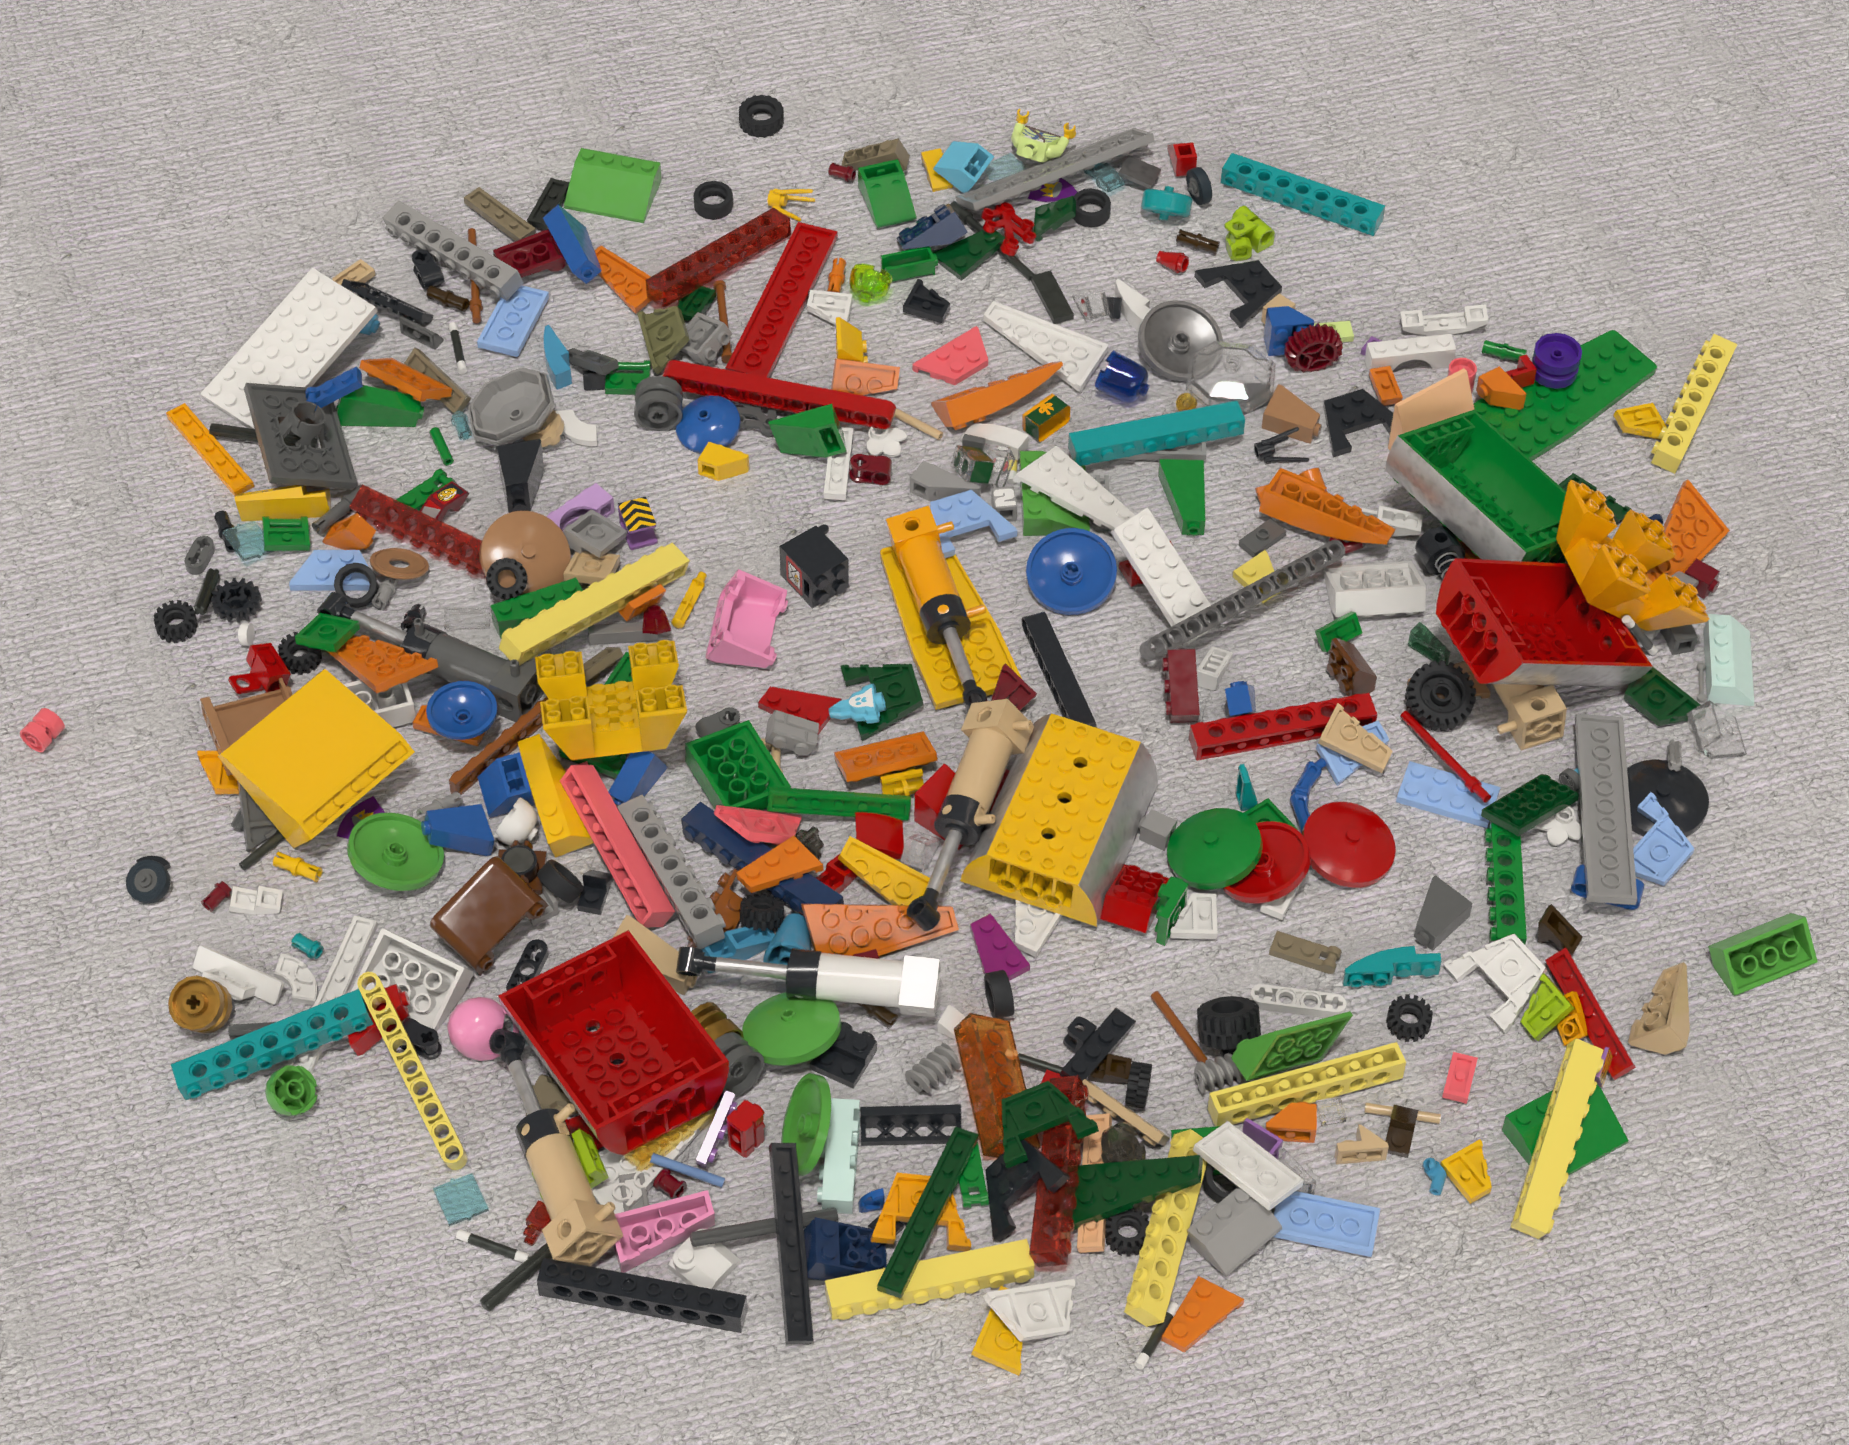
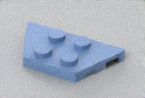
M314 550L289 582L290 591H335L334 580L339 569L350 563L368 565L360 550ZM351 573L343 581L344 591L369 590V580L362 573Z

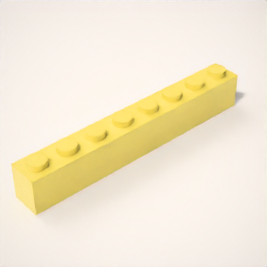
M1577 1038L1567 1044L1510 1226L1511 1228L1537 1239L1551 1232L1554 1225V1219H1552L1553 1212L1558 1209L1561 1202L1559 1193L1561 1187L1565 1186L1569 1176L1566 1170L1568 1164H1571L1575 1157L1576 1150L1573 1149L1574 1144L1582 1134L1583 1127L1580 1126L1582 1118L1586 1117L1590 1108L1587 1102L1597 1085L1594 1079L1596 1073H1599L1603 1066L1604 1059L1601 1058L1603 1049Z
M1023 1239L919 1261L902 1298L877 1291V1284L885 1268L825 1280V1295L832 1320H846L859 1314L870 1315L883 1309H898L903 1305L912 1303L923 1304L931 1299H947L955 1294L975 1293L979 1289L999 1288L1000 1285L1003 1286L1013 1282L1023 1283L1034 1278L1035 1265L1028 1241Z

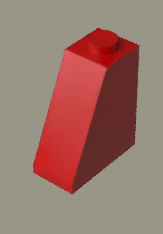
M394 984L385 989L402 1022L409 1016L407 1006L410 1005V1000L407 992H402L398 985ZM386 1003L379 1004L376 1011L383 1010L386 1007ZM372 1015L373 1025L348 1035L349 1045L358 1056L363 1055L383 1038ZM391 1024V1025H389V1026L387 1027V1029H386V1032H390V1031L393 1030L397 1025H396V1024Z

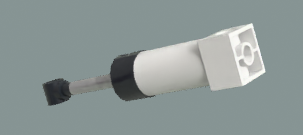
M679 947L676 973L685 976H700L704 971L786 979L787 997L900 1008L901 1014L935 1017L941 966L939 959L905 956L903 962L822 953V951L795 948L791 950L788 964L784 965L706 956V952L698 948Z

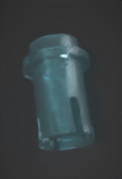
M457 411L452 415L451 423L455 426L459 439L466 440L472 436V431L467 422L468 416L462 411Z

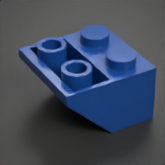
M1289 306L1267 308L1263 338L1268 356L1285 355L1284 349L1286 347L1285 343L1289 341L1288 337L1294 336L1295 331H1301V327L1305 329L1309 324L1314 326V320Z
M520 752L497 758L477 777L489 818L509 813L520 797L531 806L535 805Z

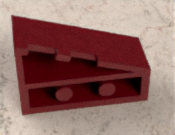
M1195 649L1167 650L1166 658H1162V671L1165 674L1163 689L1164 694L1167 693L1165 715H1169L1170 723L1198 722L1200 710Z

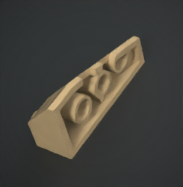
M1684 962L1667 968L1661 973L1652 989L1654 996L1649 1003H1644L1642 1007L1644 1013L1641 1019L1635 1020L1631 1027L1628 1040L1631 1046L1665 1055L1674 1051H1680L1687 1046L1690 1023L1687 965Z

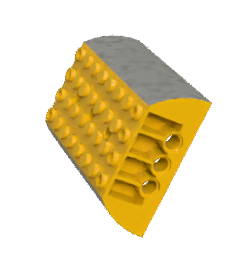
M1051 713L1038 719L1033 724L1034 729L1025 752L1017 754L990 812L996 818L995 823L985 824L960 881L1097 927L1105 895L1122 869L1137 834L1139 822L1145 815L1158 785V772L1152 756L1141 742ZM1067 798L1070 802L1061 803L1058 799ZM1049 833L1052 834L1054 838L1045 839L1042 835Z

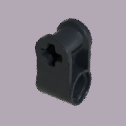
M419 249L413 252V271L423 290L445 282L440 267L435 263L427 250Z
M406 1018L402 1024L417 1054L427 1060L438 1058L442 1052V1046L439 1042L437 1031L412 1018ZM401 1045L399 1048L406 1050L407 1045Z

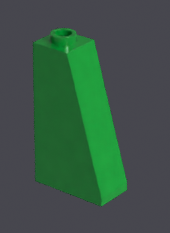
M362 385L363 387L340 398L336 407L341 426L416 427L417 420L422 419L424 413V406H421V401L413 399V396L410 394Z
M1160 459L1158 477L1181 534L1204 535L1206 521L1204 460Z

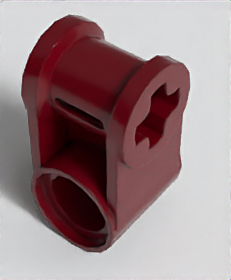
M855 454L851 457L850 465L852 469H850L849 478L853 482L886 485L890 482L892 460L889 457Z

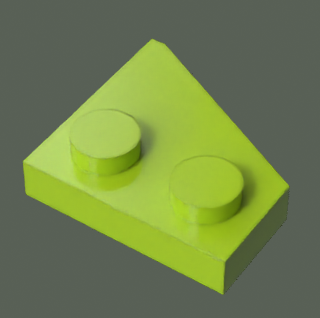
M1544 973L1539 979L1542 981L1536 994L1533 993L1529 1001V1008L1524 1012L1520 1021L1537 1041L1542 1039L1575 1009Z

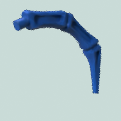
M1320 758L1315 763L1313 761L1306 763L1301 777L1291 791L1290 802L1297 817L1301 834L1310 816L1308 797L1311 788L1321 776L1322 768L1327 765L1323 758Z

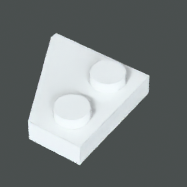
M810 290L807 311L836 325V317H840L848 322L853 300L852 294Z
M1192 893L1186 907L1182 909L1177 923L1171 928L1170 938L1217 939L1216 894Z

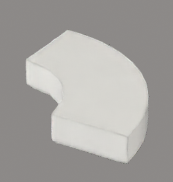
M573 410L555 411L564 421V430L561 435H565L571 439V442L576 444L597 446L596 425L580 421L575 416Z
M281 953L274 973L275 978L286 982L291 987L292 1002L314 1005L318 997L315 977L302 961Z

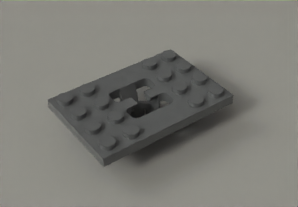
M257 383L245 384L244 392L269 483L356 488L357 479L334 402L320 408L316 404L306 401L305 390L307 387ZM290 431L292 434L301 437L295 443L296 447L287 446L284 442V438ZM318 436L321 448H313L310 445L313 438Z

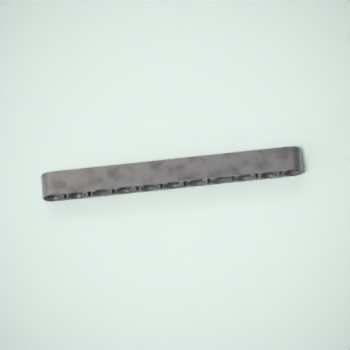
M1332 540L1149 638L1140 646L1141 656L1145 660H1154L1166 654L1167 650L1179 647L1329 566L1344 556V545L1338 540ZM1312 559L1315 560L1316 565L1312 563ZM1294 568L1298 570V575L1295 573ZM1277 577L1280 579L1281 584L1277 582ZM1259 587L1263 589V594L1260 592ZM1241 596L1245 598L1246 604L1243 603ZM1223 605L1228 609V613L1224 611ZM1205 615L1209 617L1210 623L1207 622ZM1187 624L1192 628V633L1188 630ZM1169 634L1173 636L1174 642L1170 640ZM1151 644L1155 646L1156 652L1151 649Z

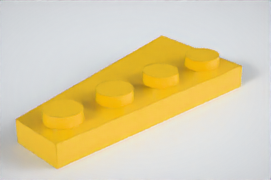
M849 836L838 857L843 864L892 905H909L916 898L923 896L930 880L928 876Z

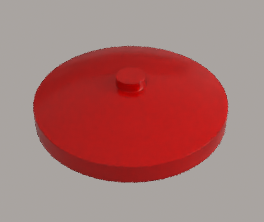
M1331 802L1320 806L1311 813L1302 830V835L1310 850V865L1328 881L1340 886L1361 888L1373 885L1388 873L1395 859L1396 846L1389 827L1373 811L1355 803Z
M1266 821L1256 823L1263 842L1261 857L1257 865L1242 880L1222 889L1230 897L1245 903H1266L1277 900L1293 891L1305 878L1311 862L1308 844L1304 836L1297 829L1281 822Z

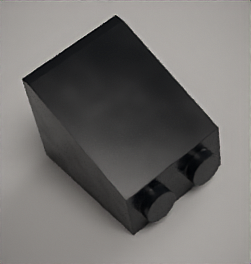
M541 439L496 446L500 478L508 513L531 511L544 474Z

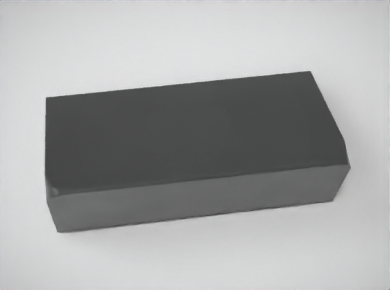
M402 316L399 317L402 334L435 350L444 341L438 334Z

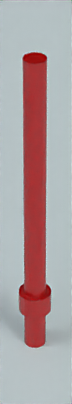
M1408 711L1402 712L1400 717L1465 782V787L1471 793H1475L1483 802H1488L1491 799V795L1482 787V783L1475 776H1471Z

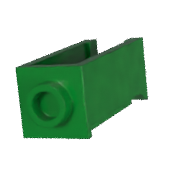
M930 246L881 255V272L886 285L893 281L922 275H935V266H938L937 255L932 253Z

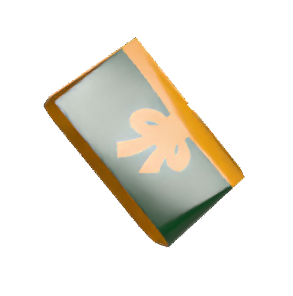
M1053 393L1022 414L1023 430L1039 442L1044 441L1069 422L1070 406Z

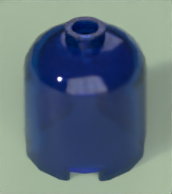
M1113 350L1106 359V362L1109 364L1105 371L1100 370L1095 387L1098 391L1122 402L1133 403L1140 396L1144 397L1149 390L1150 385L1147 384L1148 372L1142 365Z

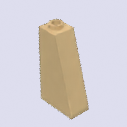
M626 915L613 937L629 930L677 993L685 995L689 987L693 988L697 976H685L676 973L679 951L634 918Z

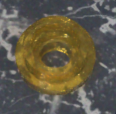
M1191 393L1179 395L1176 400L1178 411L1195 409L1197 406L1195 395Z

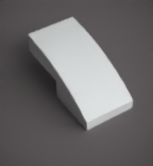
M233 886L228 911L244 914L279 913L283 890L259 886L258 890L255 891Z

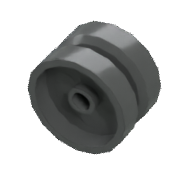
M663 376L648 377L642 380L635 389L634 416L636 421L642 427L654 431H664L676 427L681 422L683 415V391L681 386L675 380Z
M734 1032L726 1033L714 1041L729 1060L728 1078L722 1094L724 1095L725 1091L734 1093L735 1097H738L747 1092L757 1082L764 1068V1058L754 1047L749 1046L748 1042L739 1034Z

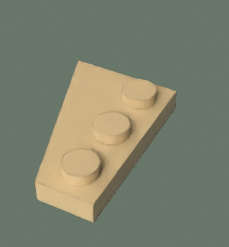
M1337 703L1318 744L1382 773L1393 751L1373 733H1368L1359 725L1360 722L1354 716L1351 718L1343 711L1344 708Z

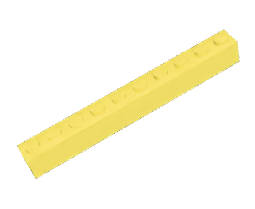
M673 542L666 546H660L650 555H643L637 562L625 565L622 570L616 573H610L602 581L594 582L587 589L575 592L565 601L560 600L554 607L540 611L537 616L531 619H525L513 629L508 628L501 636L499 649L510 661L516 659L519 665L625 608L628 602L657 585L665 586L685 575L690 560Z

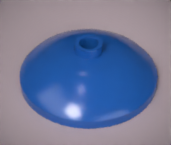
M713 395L700 397L683 408L682 419L676 426V433L681 444L688 450L696 453H702L708 442L726 447L735 439L739 432L741 424L740 414L736 406L724 397Z
M471 681L452 682L439 688L431 696L426 709L427 719L433 730L446 738L455 740L470 739L481 735L492 726L497 716V702L492 692L481 684Z

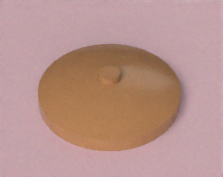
M514 511L498 518L486 531L480 546V563L485 576L492 563L499 559H515L522 564L526 570L528 580L525 590L520 595L563 582L564 571L571 559L568 541L558 525L546 516L532 511ZM503 570L498 575V582L502 587L509 588L515 584L516 576L510 570Z

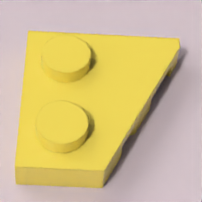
M1262 551L1235 569L1232 577L1243 587H1246L1274 572L1267 551ZM1259 587L1260 592L1263 594V589ZM1273 595V596L1267 598L1266 600L1262 601V603L1264 604L1265 602H1267L1268 600H1270V599H1271L1272 597H1274L1275 595Z

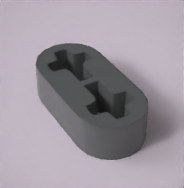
M200 536L194 540L184 560L186 571L189 574L198 575L207 568L215 552L211 537Z

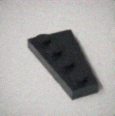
M343 279L341 286L357 293L359 297L367 300L371 299L375 301L376 305L392 308V312L398 315L410 316L409 320L415 323L422 324V321L431 323L433 314L371 285L349 279Z

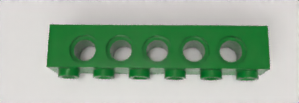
M1490 822L1489 828H1485L1484 841L1489 843V848H1486L1485 861L1490 862V867H1487L1486 880L1491 882V887H1488L1487 899L1489 902H1492V907H1489L1488 919L1493 922V927H1490L1489 938L1491 942H1495L1515 934L1525 945L1527 934L1521 835L1518 837Z

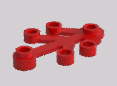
M1010 203L998 204L995 206V210L989 208L983 210L981 217L985 220L983 229L986 232L994 233L995 230L1004 228L1005 239L1000 247L1004 254L1015 256L1018 251L1019 242L1014 238L1013 232L1020 236L1024 242L1028 244L1034 243L1036 234L1032 232L1034 222L1017 216L1015 209ZM998 217L1001 220L994 222L993 218Z

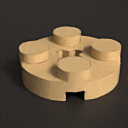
M553 410L539 431L523 439L524 441L541 439L542 447L556 445L561 439L560 435L564 430V421Z

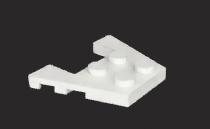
M1515 934L1487 944L1483 949L1473 953L1470 951L1463 954V957L1453 961L1450 959L1443 963L1444 967L1457 982L1479 967L1508 998L1504 1004L1490 1014L1491 1019L1505 1034L1509 1031L1540 983L1541 975L1547 972L1546 967Z

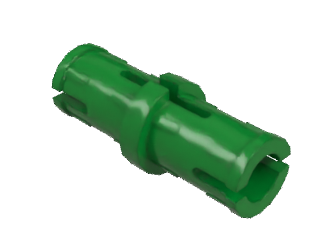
M1485 340L1482 353L1500 357L1501 360L1509 359L1518 362L1519 356L1526 355L1527 350L1508 346V343L1500 344Z

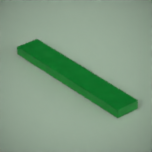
M769 787L767 799L768 812L855 817V812L887 815L905 821L909 820L911 796Z

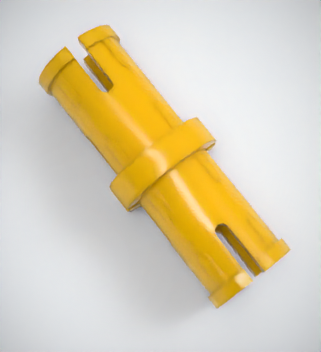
M277 852L273 859V866L287 870L293 876L297 877L300 875L314 882L319 881V878L316 876L320 878L322 876L323 869L321 867L309 864L303 858H294L282 852Z

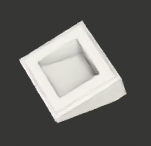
M948 1005L938 1021V1032L960 1042L971 1021L953 1006Z

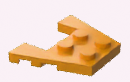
M896 1173L873 1231L871 1242L894 1244L896 1239V1221H909L930 1176ZM952 1193L937 1225L946 1226L947 1250L970 1251L971 1241L969 1238L967 1239L964 1231L965 1225L959 1217L956 1209L957 1204Z

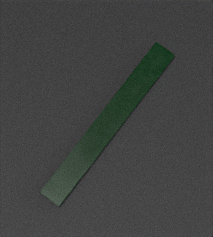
M954 1127L877 1284V1291L902 1298L977 1144L979 1134Z

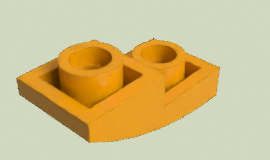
M1575 991L1564 995L1575 1009L1557 1024L1564 1046H1567L1575 1038L1582 1039L1587 1036L1583 1009L1578 994Z

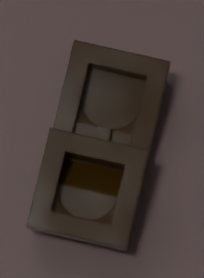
M1108 1053L1104 1062L1088 1081L1102 1083L1128 1082L1132 1058Z

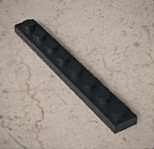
M771 1143L769 1145L785 1343L811 1344L814 1340L796 1143Z

